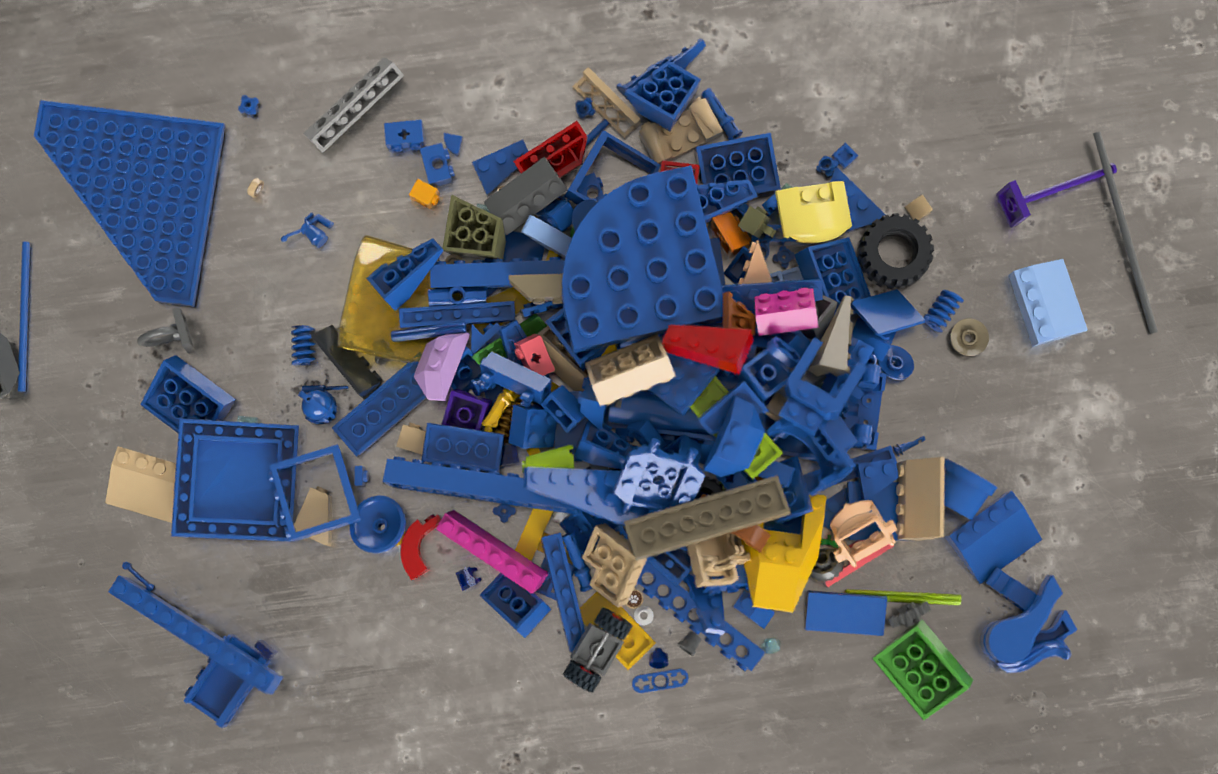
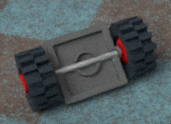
M603 607L594 620L598 626L589 623L570 655L572 660L563 672V676L567 680L591 693L594 692L601 680V677L595 671L602 675L606 674L624 643L623 640H625L632 628V624L626 621L625 618Z

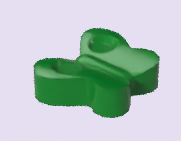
M828 535L827 539L821 538L820 545L839 548L836 541L831 540L832 535Z

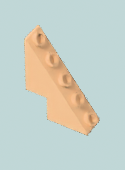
M756 240V242H752L749 253H752L750 261L746 260L743 271L746 272L744 279L740 278L738 284L773 282L759 240Z

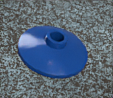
M891 345L882 361L878 360V365L881 366L882 372L892 379H906L914 370L913 358L905 349L899 346Z

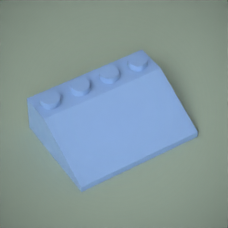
M1063 259L1031 265L1015 270L1008 275L1032 347L1088 331Z

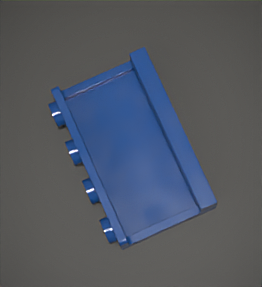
M231 634L223 637V639L262 664L268 666L271 660L235 635ZM208 658L207 662L209 664L205 670L202 669L197 674V681L194 686L191 685L184 694L186 698L183 702L186 704L190 703L215 720V724L220 728L227 727L254 686L211 658Z

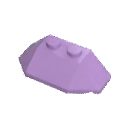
M469 333L446 334L426 344L414 378L428 400L445 401L469 339Z

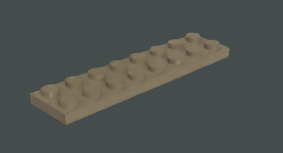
M777 475L625 521L624 524L635 560L637 561L790 515V510Z

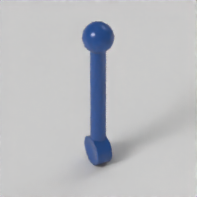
M124 562L122 564L123 569L129 570L138 580H140L146 586V589L148 591H152L154 589L153 584H149L147 581H145L134 569L131 568V564L129 562Z

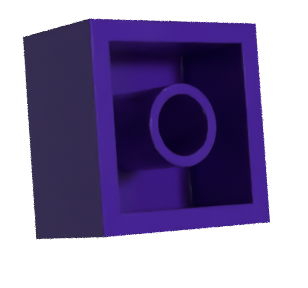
M454 389L451 391L441 425L484 431L485 426L482 425V422L490 412L493 400L476 396L460 389Z

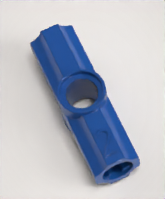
M486 287L429 289V307L486 303ZM460 293L463 298L460 301H455L452 295Z

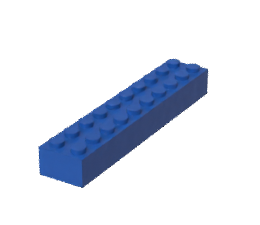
M396 456L393 459H387L383 482L392 488L575 515L581 514V510L573 508L571 505L560 503L556 499L525 489L524 478L519 477L518 474L508 473L505 476L494 470H488V473H484L478 468L470 467L469 470L462 469V466L450 465L449 468L438 462H431V465L425 464L422 460L413 459L412 462L405 461V458Z

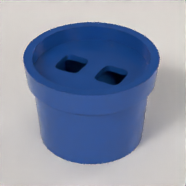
M945 458L944 505L972 520L988 496H992L998 487Z

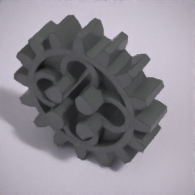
M926 601L918 605H914V602L898 608L899 614L894 615L888 620L892 628L905 624L906 627L912 626L914 623L920 622L922 620L920 616L929 612L931 608Z

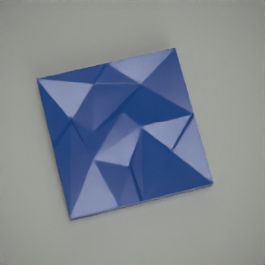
M179 418L171 537L292 542L291 537L287 538L284 527L287 526L285 519H281L279 508H282L280 500L276 501L273 490L276 489L274 482L270 481L268 471H271L269 466L271 464L297 457L299 425ZM296 465L278 470L292 520Z

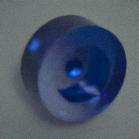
M656 648L655 652L649 655V665L652 668L662 669L668 666V654L663 652L661 648Z

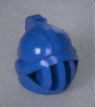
M313 390L307 394L300 391L298 396L303 399L301 408L306 420L314 424H325L335 419L337 405L332 394L321 390Z

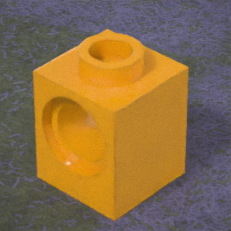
M417 179L409 193V197L411 200L431 210L433 205L436 206L438 204L440 193L437 188Z

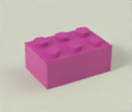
M801 288L790 292L781 291L776 294H761L755 297V313L759 336L818 328L813 288Z

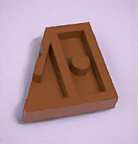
M731 292L723 293V328L750 329L752 336H754L755 315L748 311L741 302H736L732 298L733 294Z

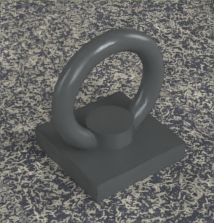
M181 308L172 309L175 324L153 329L140 335L137 339L138 344L144 347H152L181 340L182 346L187 353L195 351L186 318ZM169 334V335H167V336H163V337H160V338H154V337H157V336Z

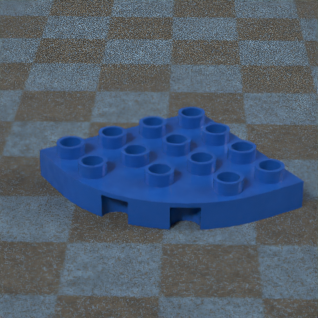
M692 166L649 174L621 185L602 198L588 212L578 226L567 250L562 276V304L573 353L664 334L669 325L700 326L723 321V291Z

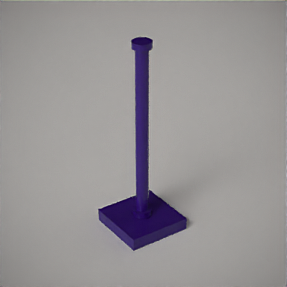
M1110 163L1112 173L1115 174L1117 167L1114 163ZM1103 168L1024 197L1016 180H1014L997 192L996 196L1009 226L1012 228L1018 226L1031 215L1026 205L1027 203L1096 179L1105 174Z

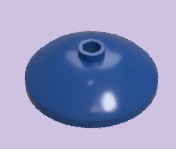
M373 496L357 506L362 521L350 524V534L354 543L360 549L373 554L383 553L392 549L400 541L405 531L406 518L402 507L395 500L387 496ZM385 525V528L381 530V526Z

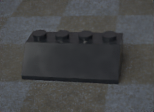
M330 325L311 335L313 340L360 397L365 400L382 385L379 382L382 378L375 370L373 372L370 371L368 368L370 363L364 356L359 357L356 351L358 349L351 341L348 343L344 339L347 335L340 327L336 329L333 325Z

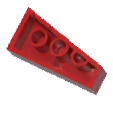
M669 325L662 344L667 353L740 374L752 345L753 336L750 329Z

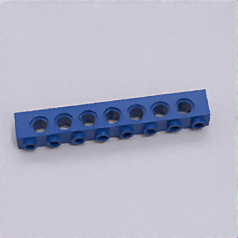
M646 560L637 580V585L640 584L645 588L642 592L651 599L653 596L659 599L658 604L665 610L672 609L675 612L674 617L682 623L686 620L691 624L689 628L697 635L700 632L706 636L705 641L711 646L718 645L722 648L720 653L729 660L731 657L738 661L736 665L743 671L747 669L752 671L766 652L726 621L725 633H728L731 637L728 644L724 645L720 642L721 635L704 632L699 618L697 620L689 618V611L697 609L694 599L690 598L689 592L680 585L676 587ZM648 572L653 575L652 583L645 584L642 581L644 573ZM662 584L666 585L669 589L666 596L658 594L657 589ZM675 597L683 598V607L676 608L673 605ZM740 645L746 648V654L742 657L736 654V648Z

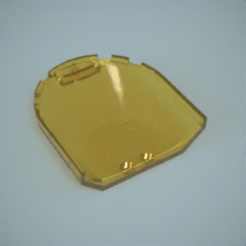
M368 235L362 238L353 261L338 329V347L397 362L414 363L420 361L426 344L438 338L431 337L393 342L391 339L392 331L403 330L400 329V308L429 307L428 290L432 289L430 288V271L410 299L396 311L366 279L385 263L389 265L397 260L396 257L410 254L413 250L412 248ZM460 293L452 295L455 301H460L463 298L460 296Z

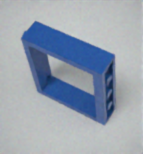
M602 130L564 197L577 205L589 199L577 192V189L602 146H605L649 174L657 173L661 165Z
M338 444L269 465L271 471H268L269 479L276 486V489L273 490L276 501L280 500L282 508H279L281 519H285L287 523L284 530L287 538L291 537L293 542L362 521ZM333 454L351 515L296 532L278 470Z

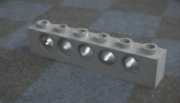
M384 57L303 134L316 148L324 152L404 75L392 61Z

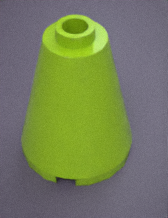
M566 445L527 456L526 461H522V473H524L525 467L574 469V455L572 452H569V449H573V446Z

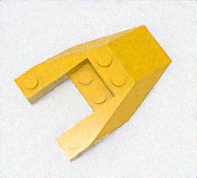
M809 494L813 511L802 515L800 534L765 530L771 536L761 553L743 543L744 540L741 539L743 549L750 553L751 557L749 561L744 563V568L747 574L753 607L793 613L819 556L826 495L816 494L811 496ZM764 522L757 524L764 529Z

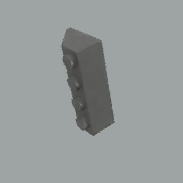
M544 156L486 199L484 204L491 214L502 219L504 232L508 235L527 221L529 215H535L565 193L568 188Z

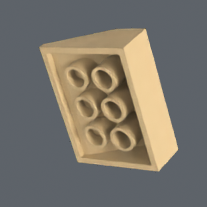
M659 335L646 338L585 362L591 385L600 406L612 404L616 399L630 397L634 392L650 389L657 383H665L675 377Z
M117 446L111 464L105 503L172 523L176 463Z
M944 457L898 462L899 484L896 487V494L898 496L896 534L898 535V540L922 541L944 537Z

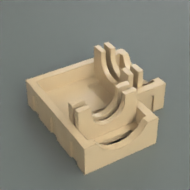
M606 523L595 526L582 557L596 569L590 586L617 608L626 605L632 592L635 590L637 580L647 558L636 561L630 542L624 538L623 534L620 535L619 531L616 532ZM600 537L599 542H598V544H597V547H596V549H595V544H596L598 538Z
M731 532L687 545L693 574L696 579V587L733 584L738 580L735 565H744L745 562L751 559L750 553L743 549L741 538ZM723 576V579H709V577Z

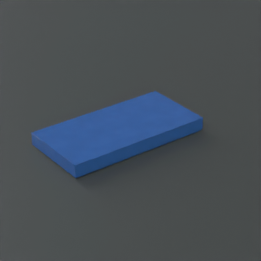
M427 423L422 461L429 463L438 462L448 466L458 465L468 469L473 467L487 472L488 470L499 472L505 434Z
M808 591L805 630L884 636L887 596Z

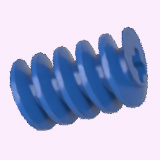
M948 290L940 292L941 296L936 298V302L932 304V308L927 312L928 314L923 317L925 323L930 328L940 333L943 332L940 326L947 327L944 320L951 321L948 314L955 315V311L952 308H960L956 302H964L959 295Z
M306 325L292 326L295 330L291 331V335L295 337L291 339V342L296 345L291 346V350L295 351L291 354V357L296 360L292 361L291 365H312L310 362L315 361L316 358L310 355L316 353V351L310 349V347L315 346L316 343L310 342V339H313L310 332L315 331V328Z

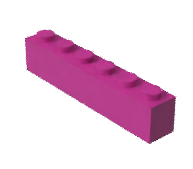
M455 510L445 513L436 530L532 594L541 588L549 574Z

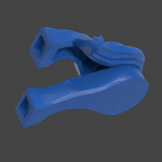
M1046 575L1029 609L1015 617L990 622L981 633L980 645L982 651L1007 673L1023 672L1048 657L1058 656L1064 660H1068L1071 657V652L1064 640L1067 636L1076 632L1077 628L1067 610L1059 612L1050 628L1041 630L1055 602L1063 595L1053 575Z

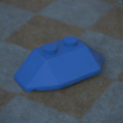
M736 396L734 397L703 470L723 477L750 467L765 433L753 403Z

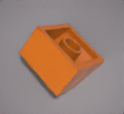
M731 212L713 217L710 226L716 238L720 239V245L729 259L736 256L742 247L745 246L748 249L750 246L749 242L751 241L746 231L743 232L738 226L740 223L736 215L733 216Z

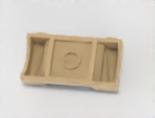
M698 97L691 101L689 109L681 114L671 131L656 125V123L651 124V122H647L640 127L639 138L645 145L651 159L661 165L662 160L672 161L694 150L695 147L702 146L722 136L723 130L706 98L701 99V97Z

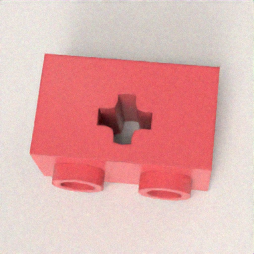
M532 334L514 343L516 347L514 350L515 354L522 361L524 367L543 376L555 371L541 335Z

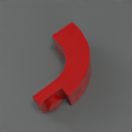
M432 514L424 520L425 524H422L417 519L404 534L400 555L402 565L411 580L417 579L430 570L421 556L420 546L423 538L438 527L442 520L440 515L435 516Z

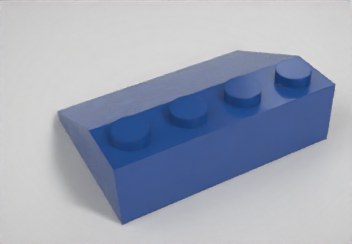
M771 132L694 148L697 165H700L699 175L702 185L750 180L756 194L781 189Z
M850 237L810 246L794 254L803 280L822 279L823 295L837 301L835 312L845 295L853 297L854 301L871 297ZM851 307L853 310V315L851 316L857 315L856 311Z
M175 355L163 360L140 405L178 433L179 418L223 421L236 399Z
M1013 491L1006 492L978 512L972 520L968 519L945 536L979 585L989 578L996 567L999 569L1004 568L1042 540L1027 511Z

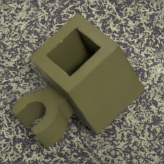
M749 206L738 225L757 238H760L763 232L771 237H774L777 232L768 226L771 218L766 216L767 211L758 206L756 209Z

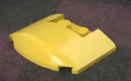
M844 181L775 191L783 237L787 239L791 237L797 240L796 242L806 244L822 243L839 237L852 227Z

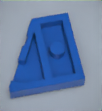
M896 458L856 464L862 501L869 500L899 478Z

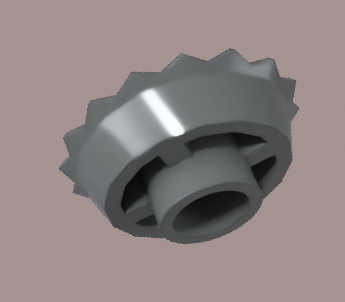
M823 548L819 550L818 559L811 572L812 578H815L817 581L826 582L827 580L832 581L834 577L839 576V573L843 571L845 563L844 561L838 563L834 554L836 549Z

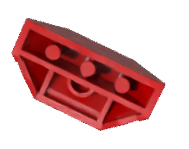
M575 121L513 162L520 173H523L545 156L559 177L562 178L583 164L587 135L579 122Z

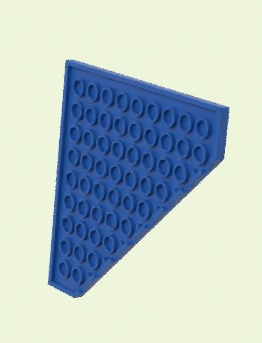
M40 100L34 131L35 139L40 143L63 177L74 189L77 196L88 208L91 215L105 231V234L119 250L122 257L133 269L153 299L160 303L194 307L226 125L218 122Z

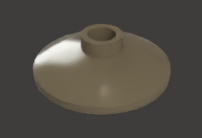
M967 318L954 325L951 330L950 340L953 348L961 355L976 356L986 349L989 342V333L983 323L976 319ZM965 336H970L971 341L967 342Z

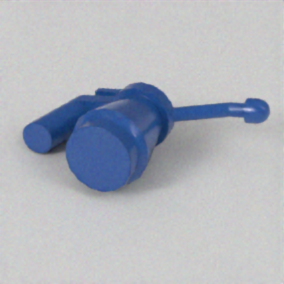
M310 213L299 230L288 233L285 236L283 235L281 241L285 242L288 237L301 232L307 236L312 245L320 248L327 242L328 236L323 230L314 225L319 222L327 228H331L334 223L320 214L314 217V214Z

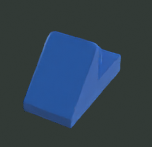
M497 322L494 325L490 323L483 329L485 333L482 335L472 324L471 352L474 354L502 327Z

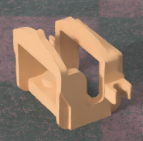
M872 500L857 501L851 504L845 503L843 508L830 522L835 541L840 548L834 552L838 563L847 559L852 567H856L857 561L889 543L891 546L896 543L892 534L897 530L893 520L885 523ZM876 521L881 531L872 533L868 539L858 541L850 548L845 538Z

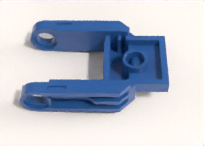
M817 338L812 340L788 378L784 387L788 400L779 413V416L812 435H815L823 420L837 419L867 369L866 366L858 362L836 398H833L830 394L811 383L803 381V376L812 364L820 346L823 345V342Z

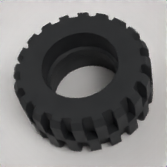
M893 213L891 216L888 214L884 215L879 220L873 221L861 237L860 245L858 246V262L862 263L861 270L863 273L867 272L869 275L867 278L870 281H877L876 285L880 287L885 285L887 289H893L894 287L902 289L907 285L911 286L925 274L933 260L932 252L934 251V245L931 244L933 240L931 234L927 235L926 231L928 229L925 225L921 227L918 224L920 222L918 219H909L910 215L904 214L902 217L899 216V213ZM898 236L906 240L913 253L911 262L905 267L900 268L886 264L878 252L879 243L883 238Z

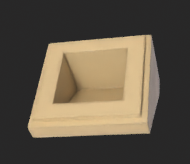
M924 195L919 196L904 207L912 220L915 218L920 220L933 210Z

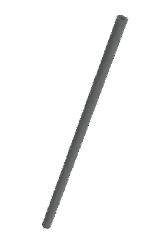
M1101 132L1093 133L1149 332L1150 334L1156 333L1158 330Z

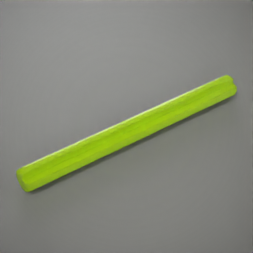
M846 589L844 592L849 594L887 596V602L923 603L926 601L928 604L961 605L962 602L961 595L854 589Z

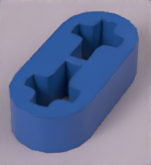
M774 337L766 344L768 351L787 367L793 368L800 361L799 354L780 338Z

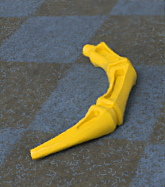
M551 381L552 393L560 386ZM504 389L503 393L498 395L492 409L482 422V425L485 426L484 431L492 432V428L497 427L502 413L511 404L510 402L515 401L521 395Z

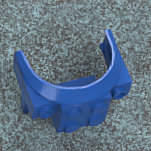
M838 415L837 419L823 420L815 435L808 433L784 418L779 419L766 431L768 437L781 433L792 435L802 441L814 454L820 466L821 480L817 487L808 492L811 496L843 480L856 466L847 451L858 440L840 415Z

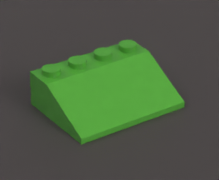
M923 619L905 630L873 657V660L923 720L968 690L973 682L970 675Z

